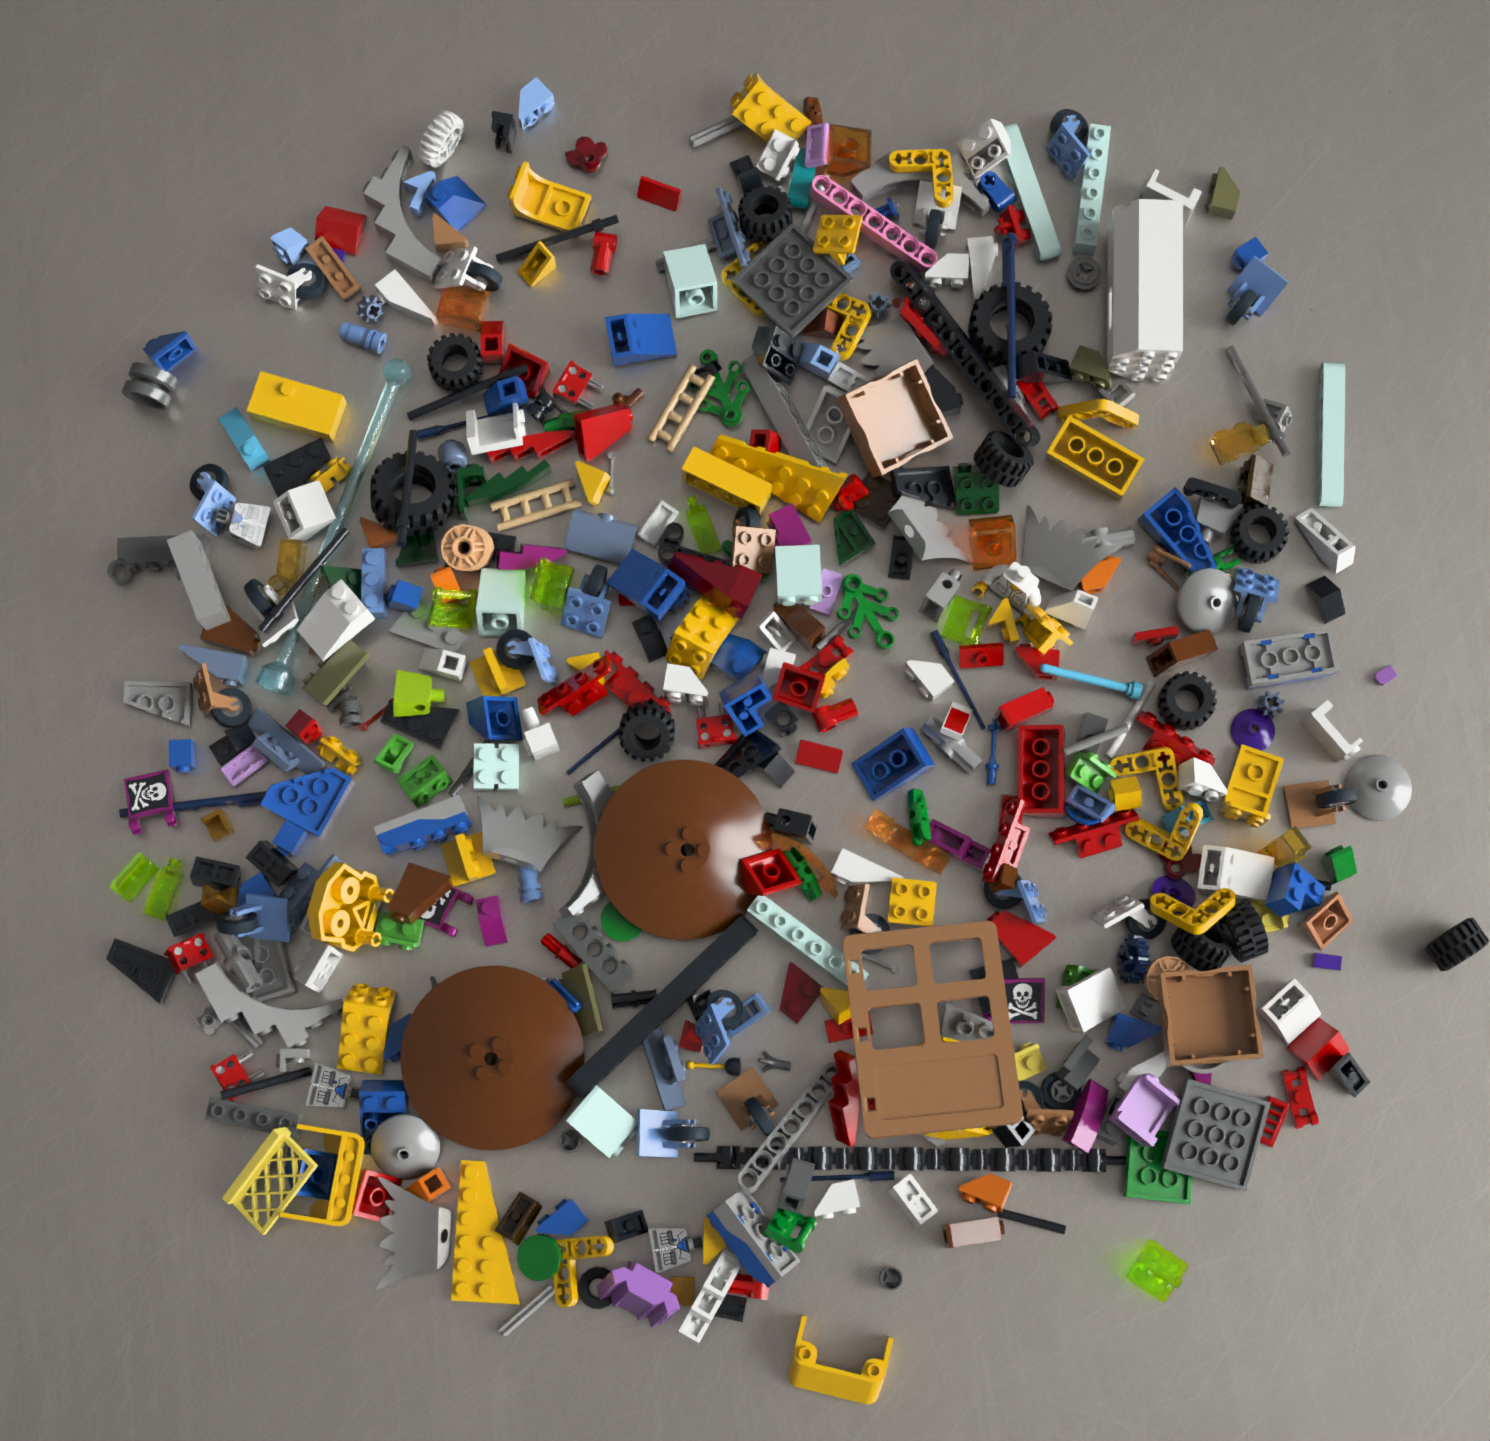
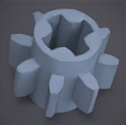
M877 291L875 296L869 294L868 299L870 302L866 303L870 307L872 314L876 316V319L879 320V316L882 314L888 316L886 308H891L892 303H886L888 295L882 296L879 291ZM876 302H880V309L876 308Z
M372 294L369 298L363 295L359 303H356L358 306L356 314L366 322H369L370 318L377 321L380 314H383L381 311L383 303Z
M1267 690L1265 692L1266 698L1261 695L1258 697L1261 704L1256 709L1263 711L1262 717L1267 714L1273 719L1276 717L1275 711L1278 713L1284 711L1280 706L1285 700L1280 699L1279 692L1271 694ZM1269 701L1273 702L1272 708L1268 707Z

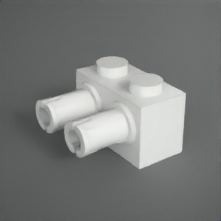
M533 707L521 711L528 729L524 732L526 739L522 740L528 755H533L535 761L559 752L560 749L550 724L540 725Z

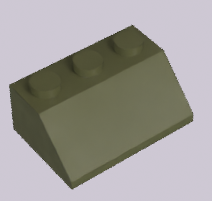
M349 640L324 662L322 659L319 661L317 666L320 668L314 674L310 672L302 682L305 685L302 689L322 706H327L367 661L370 655Z
M587 964L562 972V979H559V983L582 1005L581 1009L574 1013L578 1021L583 1039L605 1034Z

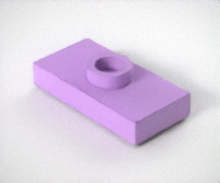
M827 123L807 126L805 166L807 168L827 165L830 127Z
M823 568L821 572L822 602L810 605V611L830 617L844 577L843 574Z
M252 744L219 770L234 788L266 764L269 759L262 755Z

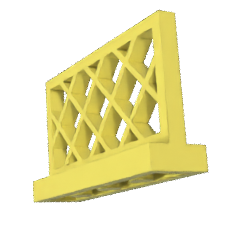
M286 1127L272 1130L222 1197L227 1204H233L262 1235L267 1234L279 1218L280 1212L285 1210L318 1166L290 1137L291 1132ZM285 1144L291 1148V1157L283 1158L282 1148ZM292 1160V1174H284L283 1161ZM297 1160H303L309 1166L304 1173H298ZM272 1161H277L278 1175H270V1164ZM284 1177H293V1188L289 1191H285ZM261 1178L265 1179V1192H257V1181ZM270 1178H279V1191H271ZM272 1194H280V1205L278 1208H272ZM252 1195V1209H248L242 1201L246 1196ZM258 1195H266V1208H258ZM267 1211V1222L265 1225L259 1221V1212Z

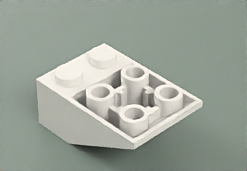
M1203 845L1197 889L1201 894L1212 895L1219 889L1228 888L1234 891L1235 898L1266 901L1272 882L1275 858L1229 847Z

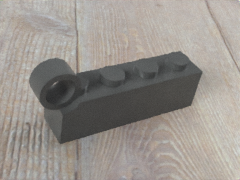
M195 534L201 541L210 564L209 538L206 534ZM177 535L117 538L118 560H114L109 564L107 568L109 577L115 583L124 584L131 579L132 572L137 571V568L156 571L159 570V567H168V569L174 570L173 568L177 566L167 539ZM119 566H125V574L122 577H114V570Z

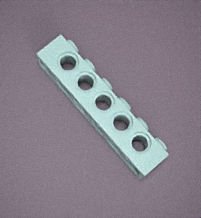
M1090 124L1088 128L1085 148L1091 155L1082 168L1072 253L1094 255L1097 247L1111 126Z
M758 895L747 909V914L848 989L844 954L769 898ZM850 961L852 974L858 973L859 966ZM863 969L865 981L869 976V973Z

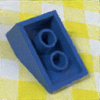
M902 728L851 763L873 801L903 786L935 766L913 728Z

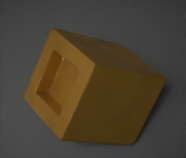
M221 808L201 818L202 823L206 825L214 842L235 832L226 812Z
M208 885L203 886L201 905L216 915L228 912L229 909L237 907L238 890L230 887L217 892Z
M671 1276V1282L673 1283L671 1293L677 1296L679 1305L692 1306L694 1304L695 1277Z

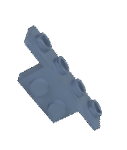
M718 187L715 190L723 212L707 220L719 257L724 260L737 254L740 265L746 267L752 261L749 251L745 249L743 243L745 242V237L738 228L737 223L739 219L736 212L732 210L731 204L733 201L728 191L725 192Z
M259 708L255 711L248 722V726L260 735L256 737L252 744L262 755L267 756L275 763L277 768L284 772L295 767L299 768L306 775L322 770L325 765L324 761L264 710Z
M331 854L319 871L307 862H304L278 897L288 898V906H290V936L294 934L303 922L316 880L334 862L344 863L334 854Z
M660 1025L642 1044L663 1109L667 1111L686 1104L679 1083L686 1079V1069L679 1060L677 1042L673 1040L672 1035L664 1037Z

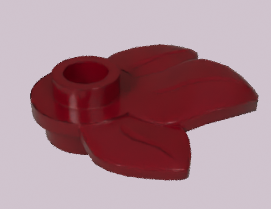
M582 136L576 141V149L565 152V157L572 166H581L587 173H594L599 169L601 159L607 154V146L605 142L594 144L592 139Z
M1190 844L1187 853L1179 861L1171 860L1159 854V857L1165 864V874L1169 878L1177 880L1186 873L1196 872L1200 868L1202 855L1192 854V846ZM1175 846V847H1174V848H1175L1174 851L1178 853V852H1179V851H1178V847ZM1176 865L1179 867V871L1173 872L1171 867Z

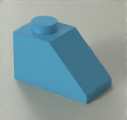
M1206 801L1195 802L1203 810L1199 826L1213 821L1214 819ZM1184 806L1161 816L1167 832L1172 833ZM1191 810L1189 811L1190 815L1187 819V821L1189 822L1194 817V812ZM1179 827L1180 834L1188 831L1184 827Z

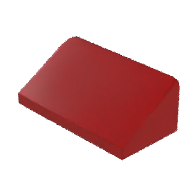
M645 176L640 178L637 193L638 199L671 211H677L682 199L681 189Z
M800 740L795 763L838 774L844 750Z

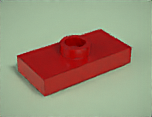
M1178 626L1135 632L1131 638L1132 645L1150 643V646L1163 644L1165 640L1176 639L1179 635Z
M1003 642L959 646L960 669L1004 665Z
M868 1012L869 1024H870V1033H871V1035H873L872 1024H871L870 1015H869V1012ZM851 1018L840 1025L834 1019L824 1021L829 1043L853 1039ZM858 1029L859 1037L867 1036L866 1029Z

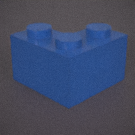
M756 670L719 692L724 708L745 737L764 726L757 708L772 700L768 685Z
M1294 862L1275 869L1265 905L1279 917L1321 905L1325 886Z

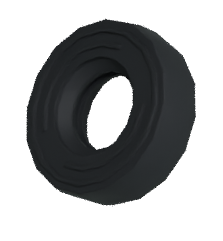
M594 1267L582 1274L578 1282V1294L585 1305L593 1309H602L612 1304L611 1296L599 1299V1297L593 1296L589 1290V1285L594 1279L603 1280L611 1272L604 1267Z

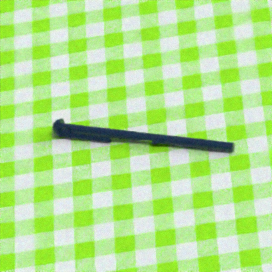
M1011 232L1006 233L1002 238L1003 288L1007 287V313L1009 318V324H1006L1008 398H1016L1015 243L1019 239L1016 234Z
M267 791L174 802L173 806L174 811L198 810V807L202 806L212 807L239 803L238 807L260 804ZM128 808L119 809L120 818L129 817Z

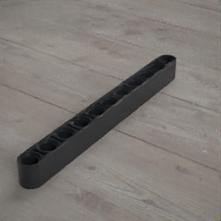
M903 261L894 262L890 268L891 277L1014 441L1020 446H1036L1040 441V433L1016 400L1008 398L1006 387L915 266ZM905 267V274L901 276V269ZM917 283L918 288L916 292H913V286ZM929 299L930 305H929V307L926 309V308H925V303H926V301ZM939 316H942V323L938 325L937 320ZM954 332L955 337L954 340L951 342L950 334ZM966 348L967 355L963 359L962 351ZM979 365V373L975 375L974 369ZM991 381L992 389L988 392L987 384ZM1004 398L1005 404L1003 408H1000L999 402ZM1014 415L1017 416V423L1015 425L1012 424V417ZM1026 432L1030 433V439L1028 442H1026L1024 438Z
M741 915L566 1081L570 1089L581 1100L585 1098L596 1085L601 1083L746 945L759 930L744 915Z

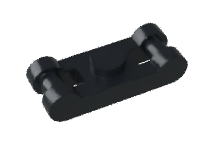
M1193 477L1186 481L1182 490L1186 496L1197 494L1203 496L1209 502H1222L1226 508L1231 510L1237 507L1242 498L1238 491Z

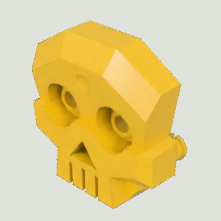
M334 862L315 883L307 910L311 938L326 941L330 946L354 952L363 944L377 947L381 942L374 941V939L381 940V934L372 931L381 901L390 903L392 898L386 896H394V891L390 888L379 887L377 878L373 874L352 869L345 863Z

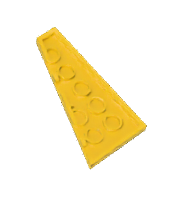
M722 434L719 435L709 454L771 483L772 494L788 504L793 503L796 509L818 523L823 519L848 475L840 472V474L829 471L830 468L824 466L821 468L812 466L808 461L779 452L774 454L765 451L766 448L758 446L755 448L746 445L744 441Z
M461 1160L451 1301L520 1304L504 1237L494 1231L500 1222L485 1161Z

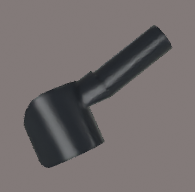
M713 360L708 365L696 369L695 374L709 371L713 376L722 367L717 360Z

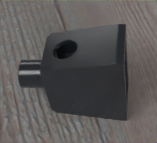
M779 808L777 814L766 812V820L769 826L773 827L777 835L809 845L813 844L818 823L812 815Z

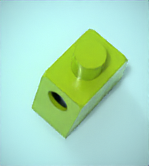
M397 670L393 700L394 717L426 715L430 713L431 702L444 703L445 689H432L431 676Z

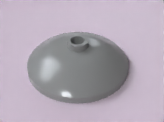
M1203 568L1191 573L1183 581L1177 595V610L1182 622L1190 630L1199 633L1210 629L1211 634L1217 633L1227 627L1235 616L1238 592L1234 591V582L1226 573L1218 569ZM1214 599L1217 600V603H1216L1215 606L1213 605Z
M1383 755L1364 757L1353 764L1345 777L1344 789H1355L1357 792L1358 800L1353 804H1349L1350 807L1358 815L1368 820L1386 821L1399 815L1410 801L1412 793L1410 777L1404 767L1390 757ZM1379 782H1383L1385 784L1384 789L1379 788Z
M398 1114L387 1118L377 1127L371 1141V1154L378 1168L385 1174L401 1180L415 1179L425 1175L434 1167L440 1153V1140L437 1132L421 1117L412 1114ZM406 1151L408 1155L403 1156L400 1152Z

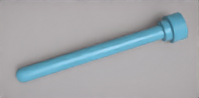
M1041 664L1039 668L1043 673L1124 692L1131 699L1138 700L1142 694L1143 684L1140 682L1132 681L1126 684L1048 664Z

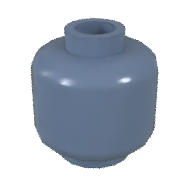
M454 439L446 440L438 448V458L451 473H457V468L465 467L467 464L466 448L459 441Z

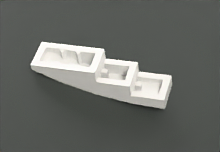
M726 1249L723 1250L677 1333L678 1336L696 1346L700 1343L742 1266L735 1254Z

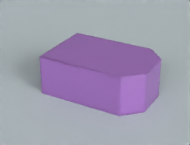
M1389 665L1376 673L1374 680L1377 685L1383 686L1398 675L1392 666Z

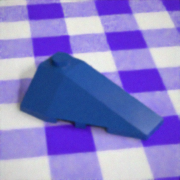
M1176 487L1137 519L1146 531L1170 554L1191 564L1190 568L1184 566L1190 573L1203 568L1215 569L1217 567L1210 549L1202 537L1201 528L1194 518L1190 503Z
M728 634L709 666L735 683L754 672L767 651L749 639Z

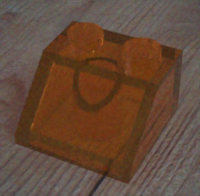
M830 124L827 165L823 166V174L846 177L869 169L871 167V130Z
M467 286L445 288L436 314L439 324L481 333L482 321L485 318L491 292L486 290L478 291Z
M1012 515L968 519L973 570L989 569L1000 564H1007L1009 566L1013 562H1017L1016 526Z

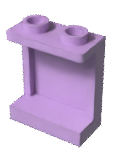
M1150 1073L1137 1075L1109 1120L1141 1146L1153 1147L1158 1140L1155 1134L1172 1108L1179 1106L1181 1100L1176 1097L1177 1094L1173 1090L1163 1087L1156 1076Z

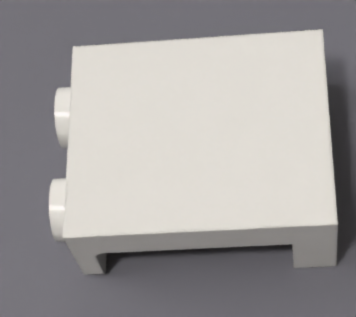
M1155 169L1153 175L1148 174L1139 193L1143 195L1141 199L1183 200V225H1186L1202 191L1194 188L1190 197L1187 198L1155 182L1159 170Z
M517 402L513 403V413L477 420L475 410L466 411V438L472 455L523 445V436L526 435L523 423L525 422V415L523 409L519 410Z
M1327 700L1307 716L1302 723L1336 763L1340 759L1346 761L1360 750L1358 745L1363 741L1359 738L1350 745L1324 716L1334 707Z
M1098 966L1094 969L1095 972L1075 984L1055 989L1071 1031L1085 1032L1126 1009L1123 995L1117 987L1115 975L1110 967Z

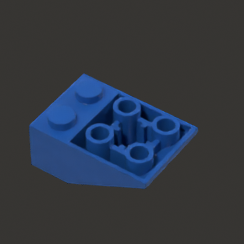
M621 314L605 317L613 366L677 355L670 314Z
M634 549L629 552L606 582L607 585L658 622L686 588L683 579L668 568Z
M403 1080L362 1081L359 1090L361 1137L365 1142L363 1154H371L373 1134L384 1120L398 1114H409V1097ZM406 1151L400 1152L401 1154H408Z

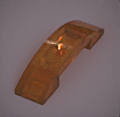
M877 808L864 826L866 830L895 850L941 875L952 857L946 851L927 841H923L921 845L915 847L912 844L911 831L896 823L893 818Z
M773 831L769 833V836L786 852L793 845L823 874L817 881L834 898L838 896L837 888L830 872L813 851L790 836Z

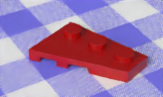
M904 295L900 302V317L906 323L910 322L915 327L914 331L916 334L929 342V347L934 353H940L944 357L948 351L916 308L912 306L906 295Z

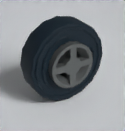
M1056 1072L1050 1073L1041 1084L1045 1105L1053 1110H1072L1081 1095V1087L1075 1091L1055 1075Z

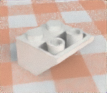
M990 118L959 140L957 145L974 178L977 179L1010 155L1011 140L1002 122Z
M314 481L288 490L273 501L289 540L306 541L336 519L320 481Z
M667 663L663 686L664 698L674 704H680L681 701L690 702L689 705L694 707L708 705V691L691 668Z
M1295 978L1288 981L1257 1010L1287 1044H1290L1321 1015L1311 995Z

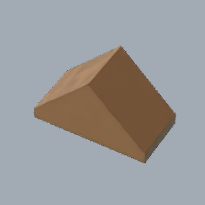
M433 214L434 245L437 253L470 247L468 239L437 214Z

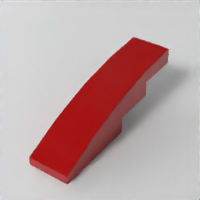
M574 430L537 433L524 436L523 445L486 453L491 464L509 455L513 457L515 462L532 453H535L536 457L540 459L576 441V435Z
M839 1050L833 1054L837 1074L831 1077L835 1097L830 1099L828 1104L836 1140L852 1147L855 1143L858 1123V1073L855 1056Z

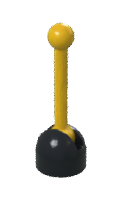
M733 1057L729 1058L724 1064L710 1065V1063H694L689 1060L686 1062V1068L689 1070L694 1067L723 1068L729 1075L740 1076L741 1059Z

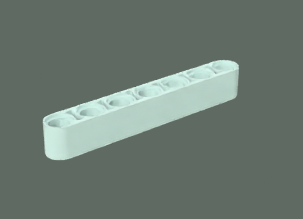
M1017 123L1005 125L1004 128L1011 140L1010 155L1003 161L1020 210L1024 211L1025 224L1027 229L1030 230L1031 241L1037 258L1041 262L1061 256V247Z
M1322 362L1320 366L1317 501L1318 506L1342 507L1344 363Z

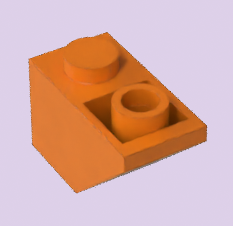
M1107 556L1101 560L1078 583L1079 590L1088 594L1102 592L1120 564V557L1113 558V556Z
M443 566L434 570L430 577L444 608L446 609L465 601L451 567L446 568Z
M437 1167L405 1190L429 1203L450 1190L452 1186L442 1169Z
M989 1173L961 1185L958 1189V1194L962 1197L961 1200L966 1203L974 1204L976 1202L983 1205V1208L989 1212L996 1213L998 1211L1002 1213L1011 1190V1181Z

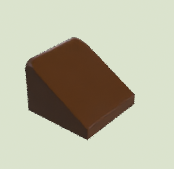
M1003 863L996 882L989 884V890L996 891L1015 888L1018 869Z

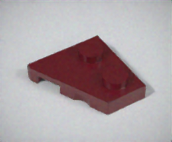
M790 962L788 966L779 1011L798 1024L820 996V990L823 986L793 962Z

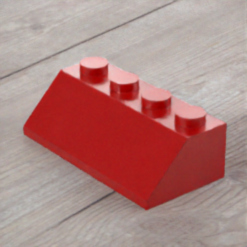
M1018 725V798L1025 800L1020 814L1036 817H1065L1064 725Z

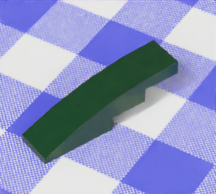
M544 459L528 472L523 466L506 478L499 472L465 498L466 503L469 507H474L513 495L552 472L551 467Z

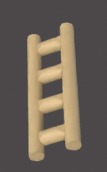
M689 364L647 437L653 443L657 437L666 441L668 444L665 449L673 453L715 380V377L711 374H708L705 379L695 375L694 373L697 368L692 364ZM689 381L700 386L694 398L683 393ZM678 400L690 405L684 416L673 412ZM667 419L679 424L673 435L662 430Z
M571 478L490 503L492 512L499 510L502 522L496 523L498 531L500 532L581 507L580 498L573 500L570 488L575 487L574 479ZM561 491L565 502L552 506L549 494ZM540 497L544 509L531 513L528 501ZM520 504L523 515L511 519L507 507Z

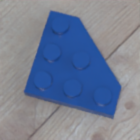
M328 768L275 783L269 786L259 805L320 837L352 778L334 768Z

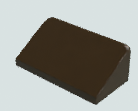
M519 1192L494 1231L513 1244L519 1245L541 1211L542 1206L538 1201Z

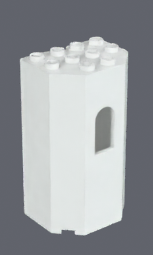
M1137 199L1125 208L1122 204L1115 206L1108 222L1107 370L1121 377L1131 378L1133 381L1153 379L1155 382H1163L1169 380L1175 368V363L1178 362L1183 352V200Z

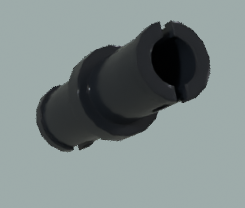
M656 989L639 992L631 990L629 993L611 994L612 1009L626 1006L637 1008V1005L648 1004L657 995Z

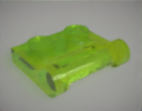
M434 587L428 624L440 627L471 628L477 606L478 590H445L442 587ZM442 599L468 600L467 604L442 603Z
M955 595L941 637L962 645L980 644L979 639L987 616L991 614L993 608L987 604H980ZM974 610L980 613L971 638H968L964 635Z

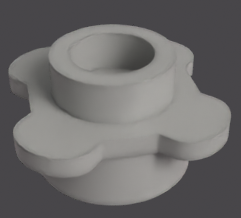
M211 1007L205 1008L204 1014L196 1019V1024L202 1026L207 1034H213L215 1029L223 1023Z

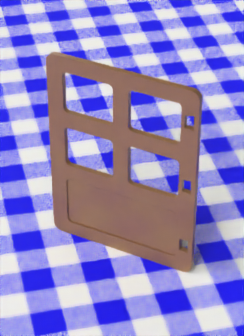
M980 921L846 936L843 940V953L865 1134L869 1138L877 1139L1019 1123L1023 1117L996 925L991 921ZM979 939L981 941L986 976L984 979L939 984L934 982L929 950L930 944ZM911 946L913 948L917 985L866 990L861 957L863 951ZM850 961H858V973L852 974ZM981 997L988 998L994 1033L992 1038L944 1043L941 1040L937 1011L938 1002ZM913 1004L920 1006L925 1039L923 1045L881 1050L873 1049L868 1016L870 1009ZM858 1029L867 1030L868 1041L860 1042ZM875 1098L876 1111L868 1112L867 1099Z

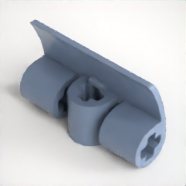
M575 509L570 521L564 548L569 551L621 564L631 551L632 544L636 540L638 525L619 521L616 517L606 513H598L597 515Z

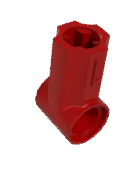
M595 232L593 240L594 252L590 267L591 273L599 276L609 275L612 254L615 253L617 245V234Z
M852 697L831 706L824 705L816 708L815 713L811 712L819 733L829 731L835 728L837 724L859 715Z
M737 1273L727 1293L767 1300L769 1287L767 1288L764 1283L757 1281L751 1275Z

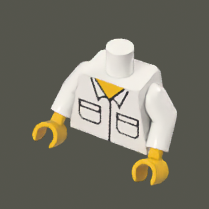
M1013 562L1009 566L1007 564L995 565L982 578V582L979 581L974 585L971 592L976 588L980 589L981 594L978 598H981L989 585V588L1002 598L1008 597L1011 605L1022 613L1024 612V615L1015 620V625H1018L1020 621L1024 623L1022 628L1024 630L1031 623L1030 616H1033L1026 608V605L1030 604L1035 608L1041 602L1040 591L1037 588L1039 580L1031 573L1027 566H1021L1017 562Z

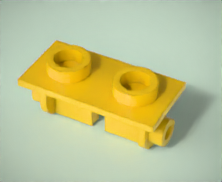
M336 456L327 463V469L323 472L318 470L311 475L309 483L320 481L326 493L334 486L330 478L333 476L339 482L350 474L349 471L352 470V467L347 462L345 464L342 463L345 459L344 457L338 459Z
M327 736L320 739L322 743L317 747L319 754L331 763L336 757L339 758L335 766L347 775H353L357 771L355 766L364 762L359 758V754L356 751L341 745L342 742L338 738Z

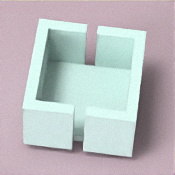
M474 743L473 790L493 791L494 784H498L497 791H517L519 789V744H498L497 748H494V744Z

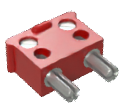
M572 360L555 385L553 397H558L574 407L578 403L590 410L593 403L581 396L587 386L600 392L603 389V385L592 379V373L574 364Z
M721 702L718 704L719 716L706 717L703 706L701 707L703 718H701L700 706H697L698 719H696L699 738L697 745L700 749L734 744L737 740V735L734 734L732 718L725 708V715H723Z
M204 933L169 946L164 952V955L168 956L176 974L182 973L189 986L195 983L190 972L191 969L203 965L204 969L211 966L210 960L213 958V955L204 939Z
M250 1049L238 1057L233 1054L220 1063L210 1066L211 1071L223 1090L240 1086V1083L243 1081L246 1084L255 1082L265 1076L263 1069L248 1076L241 1063L254 1056ZM234 1062V1066L228 1068L229 1063ZM235 1096V1097H232V1098H228V1099H229L230 1101L234 1102V1101H235V1098H237L238 1096Z

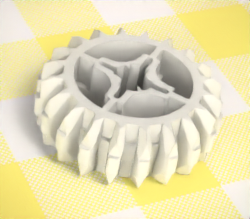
M447 110L436 115L420 140L421 144L418 146L419 159L434 168L442 166L443 162H446L454 152L461 139L464 127L463 120Z

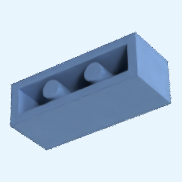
M363 548L361 602L375 619H386L387 553L384 548Z

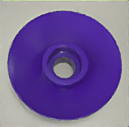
M1246 709L1238 713L1233 719L1230 728L1231 737L1239 748L1243 744L1262 751L1272 743L1275 736V726L1267 714L1262 717L1263 711ZM1255 725L1258 728V732H1252L1251 726Z
M1167 875L1162 876L1152 886V895L1164 893L1191 908L1195 904V891L1182 878L1174 880Z

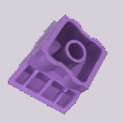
M629 1261L626 1267L612 1270L596 1286L599 1299L611 1296L613 1307L619 1306L636 1316L637 1321L648 1317L651 1328L664 1324L680 1309L677 1296L669 1292L673 1283L633 1261Z

